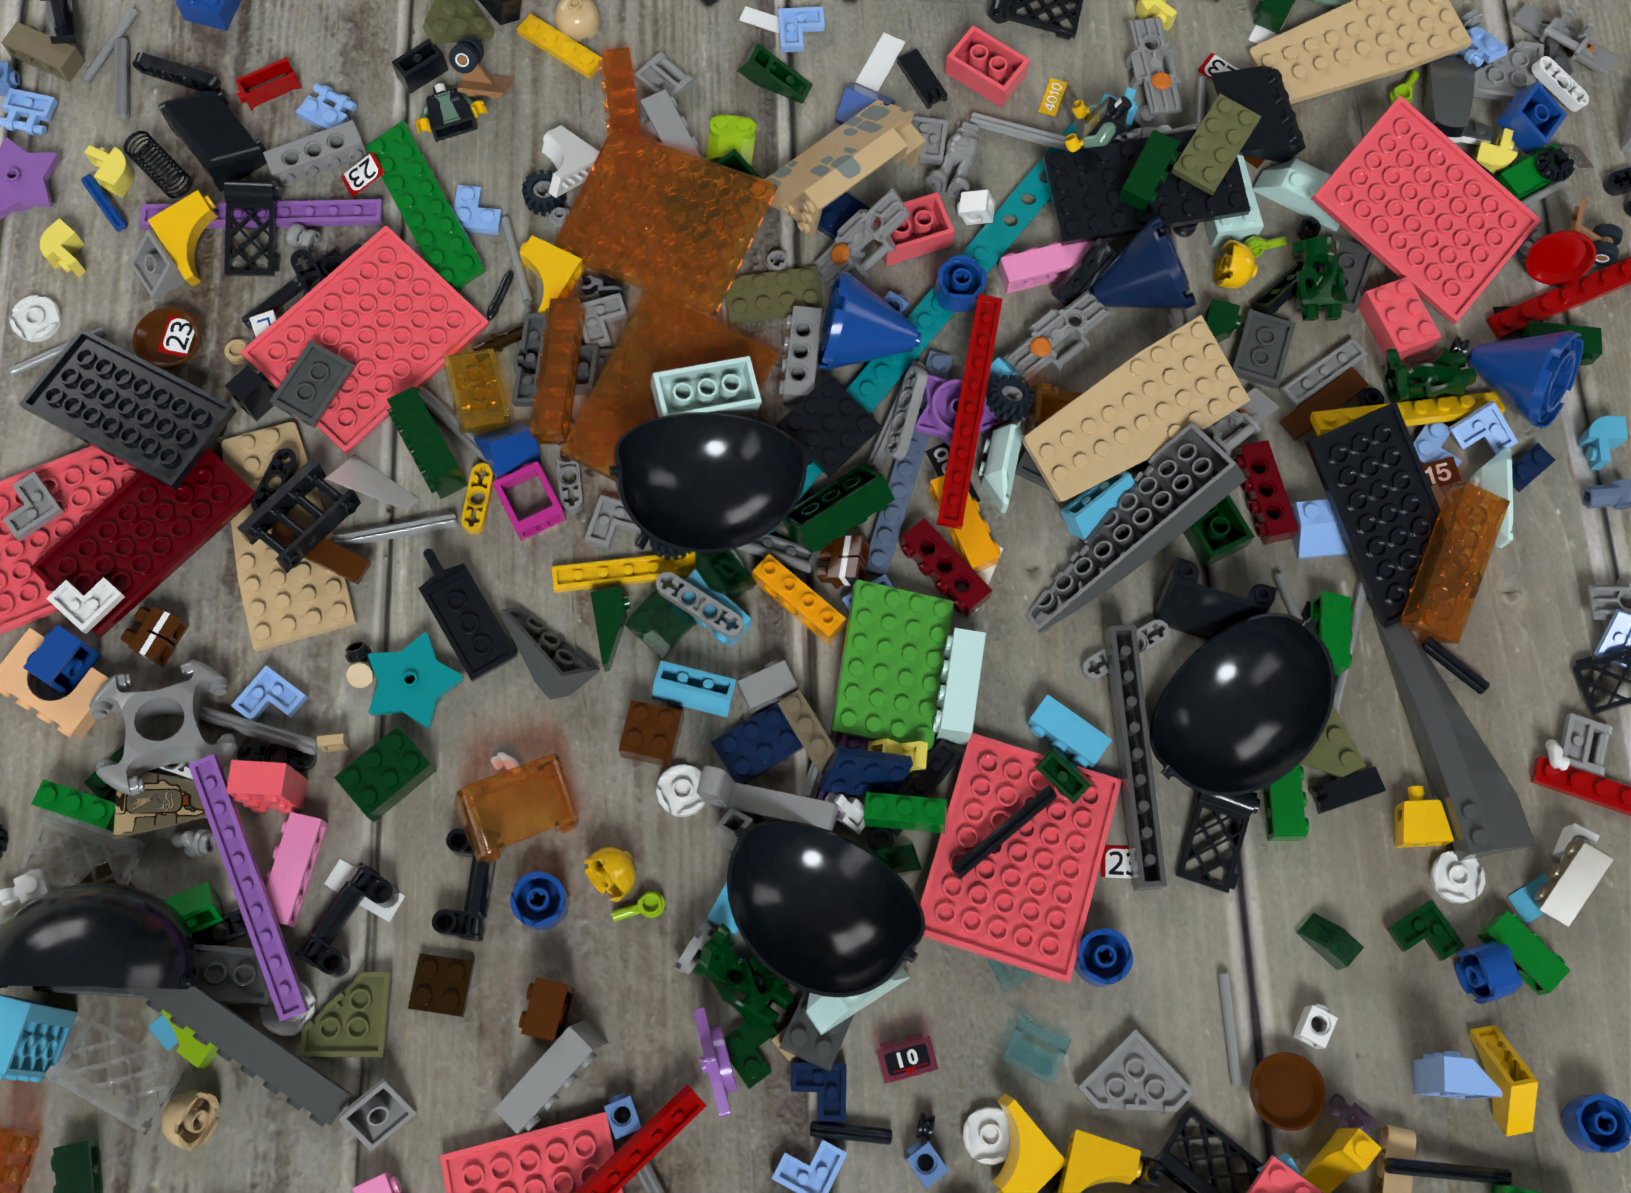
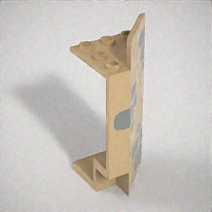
M877 99L748 191V194L752 198L778 210L783 209L789 217L792 216L796 220L800 231L805 235L807 234L812 240L817 232L822 209L891 159L896 164L904 159L910 167L918 163L926 140L911 124L915 112L911 110L903 112L901 107L893 104L885 106L883 101Z

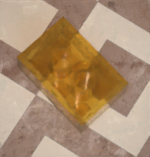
M486 349L444 356L445 375L460 434L510 426L509 406L494 350Z

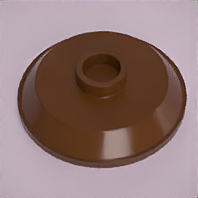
M175 307L160 308L147 314L137 324L133 333V348L139 358L161 369L175 368L186 363L195 355L201 343V329L196 319L187 311ZM169 316L181 317L193 327L194 335L185 357L158 352Z
M1280 1052L1264 1058L1256 1066L1250 1080V1097L1256 1112L1266 1123L1280 1130L1298 1131L1311 1126L1322 1114L1326 1103V1087L1320 1072L1308 1059L1295 1053Z

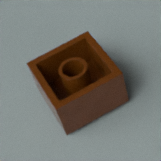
M631 700L619 746L621 757L665 767L673 766L684 720L683 711Z
M536 977L535 982L530 983L527 990L526 999L530 1000L527 1011H522L520 1016L519 1028H522L521 1034L554 1043L564 1033L575 989L568 984Z

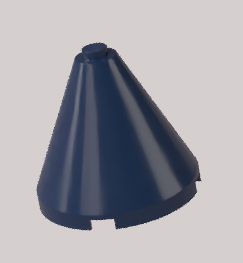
M1160 215L1151 218L1092 285L1093 290L1089 292L1104 307L1188 309L1196 305L1193 292L1189 294L1185 292L1190 289V283L1169 232L1164 231L1161 233L1159 229L1164 225Z

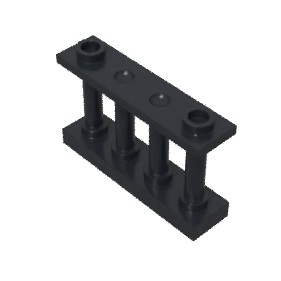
M40 0L47 1L51 44L76 43L73 0Z
M313 458L237 527L245 540L251 545L260 539L279 554L276 561L286 574L292 568L297 567L311 550L346 517L353 514L361 504L354 490L349 489L343 495L323 480L327 476L320 463ZM315 487L335 501L326 512H323L305 497ZM297 504L317 519L307 530L287 515ZM277 522L283 524L298 537L288 547H285L267 532Z

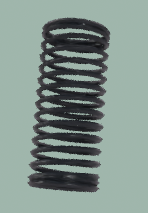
M137 131L126 139L124 152L153 180L166 196L175 199L182 197L189 191L192 185L191 176L176 163L148 132ZM140 134H145V135H142V136L138 137L137 139H135V140L133 141V143L130 145L129 152H128V148H127V147H128L129 142H130L135 136L140 135ZM148 137V139L140 141L135 146L133 153H131V148L136 141H138L140 138ZM148 140V142H147L146 144H144L142 147H140V149L138 150L137 153H134L135 150H136V148H137L142 142H145V141ZM175 171H177L175 175H173L167 182H165L167 178H169ZM184 176L183 181L177 187L168 190L169 187L178 183L181 177ZM186 176L188 177V181L182 189L174 193H168V191L179 188L184 183Z

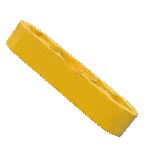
M486 463L476 464L471 470L461 516V524L464 530L473 535L481 533L485 528L493 491L492 482L495 481V475ZM483 471H486L488 476L483 478L482 484L484 487H481L478 475H482ZM474 494H484V501L481 504L472 503L471 498ZM472 510L476 511V518L479 522L474 523L473 527L468 522L473 520L474 513Z

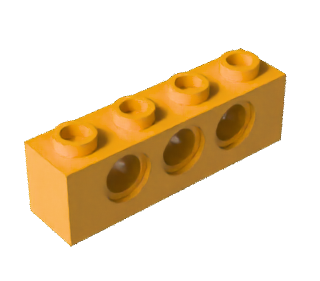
M768 554L752 571V581L827 645L845 628L846 618L772 555Z

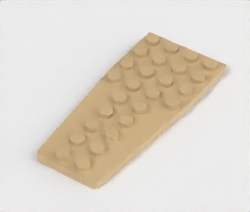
M1353 0L1252 47L1249 52V59L1254 67L1265 66L1278 69L1282 75L1285 90L1289 94L1290 104H1294L1413 69L1471 46L1472 40L1449 0Z
M1200 315L1132 356L1023 436L1022 442L1055 499L1062 502L1151 458L1191 422L1199 429L1204 430L1251 400L1204 318Z
M294 422L224 439L221 443L223 462L254 492H256L274 454L279 449L289 448L298 457L299 466L295 474L309 462L299 429ZM288 457L286 460L282 459L281 462L284 465L286 462L290 463L291 459ZM279 477L272 478L269 481V487H279L282 479ZM315 487L305 497L323 512H326L320 491ZM251 503L231 520L237 577L252 647L255 652L357 624L347 579L305 558L301 560L297 567L292 568L286 574L276 561L279 554L260 539L251 545L237 529L254 512ZM298 504L287 513L290 518L305 529H308L317 520ZM278 522L267 531L269 534L273 532ZM333 531L325 539L331 541V536L334 534Z

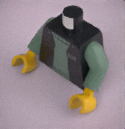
M439 83L433 87L435 94L426 98L427 106L423 107L420 118L415 120L418 134L422 131L432 132L435 142L477 130L475 118H479L478 115L482 113L487 114L488 111L482 100L475 101L471 97L457 92V88L448 90L446 84Z
M1121 96L1118 101L1113 97H1107L1101 104H1091L1090 107H1086L1083 100L1075 101V108H1072L1077 119L1086 117V122L1081 140H1078L1075 133L1065 137L1067 149L1070 152H1075L1081 146H1084V148H1088L1098 156H1101L1124 129L1128 110L1132 107L1131 101L1125 96Z

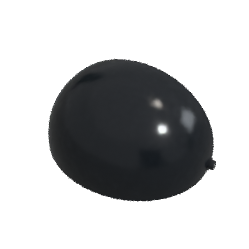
M682 413L651 419L625 432L619 438L614 448V465L609 466V475L615 477L617 492L624 509L631 520L646 535L678 550L712 553L747 545L776 528L788 516L799 500L806 480L807 466L812 465L813 459L812 455H807L793 437L770 424L730 414Z
M1266 613L1233 624L1199 647L1170 679L1153 712L1149 738L1152 752L1164 768L1160 773L1168 780L1171 777H1176L1186 786L1204 794L1238 796L1271 785L1292 771L1308 755L1319 740L1330 717L1335 697L1336 681L1333 661L1325 643L1314 631V627L1317 624L1309 617L1306 620H1301L1285 613Z
M771 820L757 823L749 828L739 827L735 836L738 838V841L732 851L727 872V893L731 913L748 947L776 976L809 993L827 997H850L869 992L883 985L894 977L908 961L913 963L916 960L918 953L915 950L925 931L924 912L917 897L905 881L877 856L841 835L814 825L796 821Z
M104 882L82 883L63 887L29 902L13 914L0 928V988H7L8 986L189 989L196 984V977L193 975L195 947L187 922L169 903L136 887Z

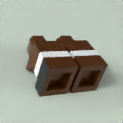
M863 535L843 536L834 539L831 544H826V547L821 550L820 554L823 561L830 562L829 566L818 567L817 578L820 582L831 583L835 589H839L841 586L853 587L854 581L857 579L865 581L870 546Z
M139 607L134 619L142 623L138 631L127 628L122 634L121 640L129 645L128 647L136 654L164 668L175 650V647L169 642L178 645L189 625L180 617L156 607H152V609Z

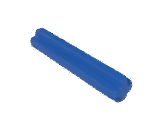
M87 174L85 177H82L81 182L114 229L118 232L126 229L127 223L94 176Z

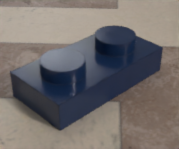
M1537 443L1512 465L1513 487L1520 492L1556 459Z

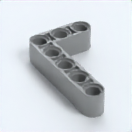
M703 766L696 791L697 795L709 807L716 810L728 812L732 807L748 817L767 821H796L814 825L833 832L839 807L834 803L735 783L726 771L712 766Z

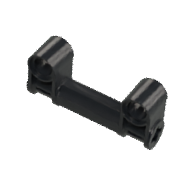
M455 828L448 833L446 838L448 848L455 855L472 857L473 859L464 911L441 909L433 915L432 926L440 935L483 942L484 937L481 936L484 919L487 918L497 860L495 850L497 839L500 838L501 833L490 830ZM464 836L467 838L464 847L454 848L453 843L457 837ZM445 916L452 917V926L447 930L440 929V920Z
M361 861L358 864L359 869L350 881L344 883V886L309 932L310 937L301 950H296L294 953L304 962L335 978H340L348 973L350 960L344 953L333 947L331 943L363 898L367 897L383 908L394 906L399 899L398 889ZM384 888H389L388 896L383 900H379L380 891ZM339 957L338 967L330 970L331 960Z

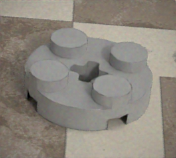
M704 921L702 922L674 966L675 970L681 974L684 972L688 975L690 974L701 956L697 953L698 949L702 951L703 945L715 934L711 930L712 926Z

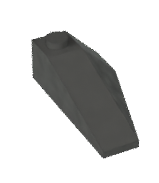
M522 606L502 609L501 615L535 683L550 700L570 696L599 672L600 668L579 647L574 650L564 643L565 637L561 634L555 635L545 629L546 624Z

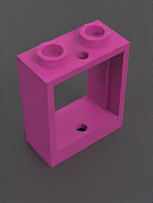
M538 461L526 463L519 470L511 474H502L496 481L492 482L520 541L566 520L563 509ZM538 476L552 506L518 521L504 491Z

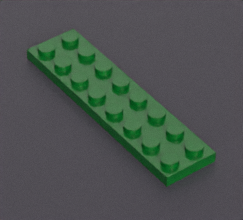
M402 120L367 144L365 147L368 153L374 152L384 171L381 177L428 265L456 291L485 273L487 270L408 124Z

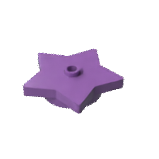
M9 138L3 140L0 146V219L14 211L53 206L49 192V178L60 161L55 152L27 153Z
M928 375L923 394L925 408L916 421L914 432L941 437L950 448L963 377L948 381ZM986 399L984 401L979 434L1002 424V420L996 417L994 412H990Z
M704 1007L694 1009L693 1012L704 1055L699 1057L703 1074H709L719 1116H727L731 1114L727 1094L737 1091L722 1028L721 1025L709 1027Z

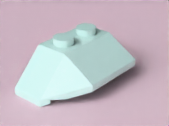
M1296 158L1262 171L1253 187L1254 192L1305 217L1315 218L1320 224L1334 231H1337L1340 226L1311 200L1314 194L1331 176L1330 174Z
M1027 416L1023 417L1020 421L1016 418L1015 422L1009 421L993 431L991 439H986L983 453L987 454L986 462L981 461L978 475L983 476L981 486L1001 513H1006L1009 505Z
M1505 447L1471 476L1469 481V489L1472 490V500L1469 509L1472 513L1473 523L1498 548L1505 547L1513 540L1511 448Z
M902 968L883 985L856 996L827 997L809 993L805 1013L819 1033L823 1035L909 979L910 976Z

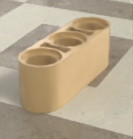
M1385 1124L1380 1134L1379 1146L1382 1149L1378 1153L1374 1193H1411L1413 1176L1386 1173L1384 1161L1386 1158L1415 1160L1416 1133L1411 1129Z

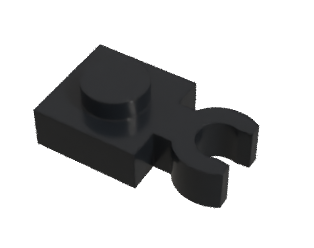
M623 270L599 271V277L589 274L582 276L584 284H590L582 286V291L585 295H591L598 291L600 297L617 293L624 295Z
M1140 1156V1161H1143L1140 1177L1136 1178L1132 1184L1152 1189L1153 1185L1159 1187L1161 1184L1158 1181L1159 1172L1164 1170V1165L1159 1164V1160Z

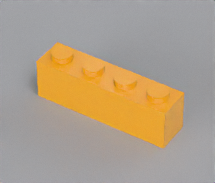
M945 475L931 480L928 488L938 511ZM968 492L961 530L946 528L959 555L978 573L997 565L1001 551L997 542H992L989 536V525L985 519H981L976 499H971Z

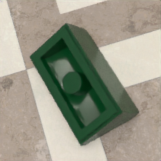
M1057 747L1052 748L1035 767L1073 804L1094 784Z

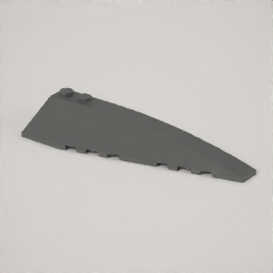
M1375 616L1374 620L1437 800L1442 802L1454 838L1452 844L1458 861L1535 846V841L1516 791L1406 621L1402 620L1384 628Z

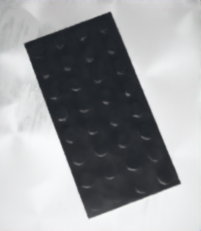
M1197 129L1165 134L1180 141L1176 150L1180 154L1176 162ZM1149 137L1111 143L1101 156H1098L1088 148H1081L1075 152L1063 151L1045 154L1043 156V163L1061 246L1098 240V238L1105 239L1135 234L1151 218L1158 215L1161 216L1164 222L1163 227L1159 229L1248 215L1250 206L1238 157H1236L1213 196L1172 174L1171 171L1174 166L1169 164L1166 171L1170 173L1164 185L1158 184L1156 191L1159 194L1154 204L1148 203L1145 211H1142L1119 200V196Z
M83 328L77 332L19 403L28 412L174 490H177L237 412L233 405Z
M1397 402L1390 403L1305 441L1377 620L1384 628L1472 588Z

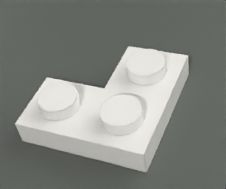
M103 577L85 595L65 580L46 599L83 633L87 634L125 596Z

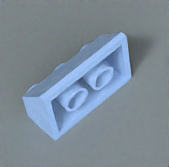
M1328 499L1296 502L1291 509L1299 530L1293 537L1297 559L1350 554Z
M1444 1051V1053L1423 1054V1059L1413 1060L1414 1094L1460 1099L1502 1097V1090L1473 1059L1462 1058L1461 1052Z

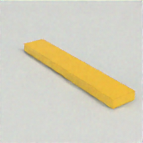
M686 552V557L682 559L678 555V560H674L673 556H670L669 560H665V555L661 558L657 555L552 566L554 593L656 582L657 577L664 572H671L685 579L695 569L702 576H706L704 555L698 552H691L690 554Z

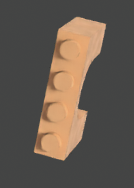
M29 628L0 664V693L8 698L13 694L18 698L15 703L28 711L33 707L39 711L36 716L46 723L50 724L52 721L58 723L57 730L71 738L75 734L83 739L97 720L93 719L90 714L89 703L109 678L91 667L69 695L54 701L43 700L38 690L39 678L25 670L23 666L27 663L29 655L36 651L44 642L45 637Z

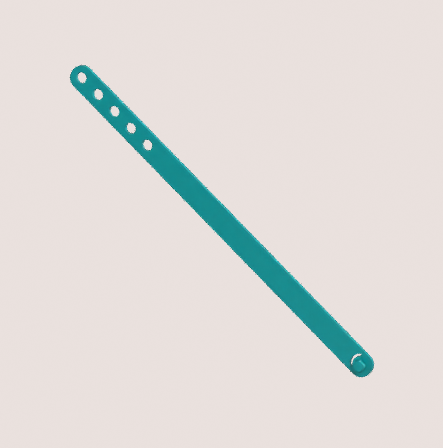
M1074 122L1061 135L1067 136L1076 133L1073 125ZM1051 147L1045 154L1063 152L1064 150ZM1043 157L997 210L993 217V223H987L960 254L974 258L976 263L985 269L986 276L1051 199L1048 183H1043L1039 178L1041 174L1046 173ZM1026 194L1034 197L1035 203L1027 205L1022 202L1021 197ZM1006 216H1012L1017 220V224L1015 226H1007L1003 219ZM935 285L907 317L909 321L918 327V332L921 333L919 346H914L913 351L871 360L845 391L869 415L873 413L908 371L911 363L918 359L956 313L948 309H942L939 306L935 296ZM813 462L812 465L807 466L806 480L799 500L823 473Z

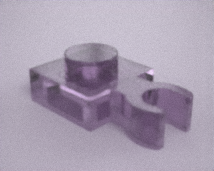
M1335 1093L1330 1099L1331 1101L1325 1106V1109L1330 1114L1342 1119L1338 1124L1342 1128H1360L1369 1136L1378 1123L1374 1117L1358 1104L1354 1103L1350 1107L1346 1100L1338 1093Z

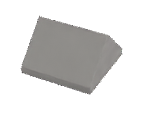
M147 229L129 264L151 298L156 299L186 281L152 229Z
M383 1078L341 1112L337 1118L370 1151H373L417 1113L394 1081Z

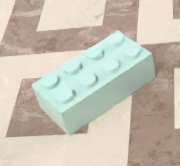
M1242 155L1237 157L1250 212L1248 215L1204 222L1211 247L1223 246L1228 240L1243 243L1252 236H1259L1264 227L1244 156Z
M750 356L655 372L651 378L650 385L658 417L703 412L741 416L757 413L762 403Z
M955 628L953 635H948L944 650V656L947 660H944L940 682L944 683V685L940 686L936 707H940V710H937L934 717L932 731L937 733L936 741L943 739L948 743L967 745L972 735L985 644V632Z

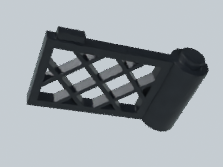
M991 0L988 16L993 22L998 24L1013 21L1057 34L1056 37L1070 40V38H1075L1083 0H1054L1055 2L1047 5L1044 0H1020V3L1019 0ZM1038 1L1042 9L1035 12L1030 3ZM1071 2L1077 4L1076 9L1069 11L1064 3ZM1025 7L1029 15L1022 16L1016 14L1018 9ZM1059 7L1064 14L1056 18L1051 10ZM1046 13L1051 21L1043 22L1038 16ZM1068 19L1072 29L1063 27L1060 22Z
M226 180L223 188L226 202L224 274L226 276L275 277V272H279L280 257L275 256L276 205L279 200H282L281 186H278L276 181ZM233 210H243L248 216L237 225L233 221ZM261 210H269V219L261 225L254 217ZM252 219L260 228L249 237L242 228ZM240 231L247 240L240 247L236 248L232 244V237ZM264 231L269 236V242L261 249L254 240ZM252 243L259 252L248 260L241 252ZM240 255L247 263L240 270H232V261ZM264 255L268 259V270H258L253 264Z
M1631 649L1593 660L1592 656L1577 660V666H1573V672L1592 715L1631 704V697L1626 698L1616 694L1622 682L1631 685V680L1625 678L1631 666V659L1630 661L1624 659L1631 656ZM1619 661L1627 665L1622 676L1606 670L1610 662ZM1591 668L1601 674L1596 683L1593 684L1584 680L1581 671ZM1604 674L1619 680L1613 692L1598 686ZM1587 686L1593 688L1591 693L1589 692ZM1596 690L1611 696L1607 704L1595 706L1592 696Z
M1198 792V801L1176 877L1229 893L1230 889L1235 890L1239 874L1234 872L1252 813H1257L1261 800L1257 798L1256 792L1238 796H1213ZM1202 808L1212 811L1217 822L1205 827L1200 819ZM1219 814L1225 815L1226 817L1221 819ZM1229 818L1240 820L1239 832L1230 836L1223 821ZM1219 824L1226 838L1214 844L1207 830ZM1197 825H1199L1201 830L1196 832ZM1203 832L1210 847L1197 852L1192 842L1194 836ZM1237 836L1236 843H1234L1232 838ZM1228 841L1233 849L1232 857L1223 861L1216 847ZM1191 849L1194 855L1188 857ZM1212 849L1219 864L1206 869L1199 855ZM1196 858L1203 871L1195 876L1184 873L1187 861ZM1230 862L1229 867L1227 869L1225 864ZM1221 866L1226 875L1224 885L1214 883L1208 872ZM1202 875H1205V877L1207 878V880L1202 879V878H1199V877L1202 876Z

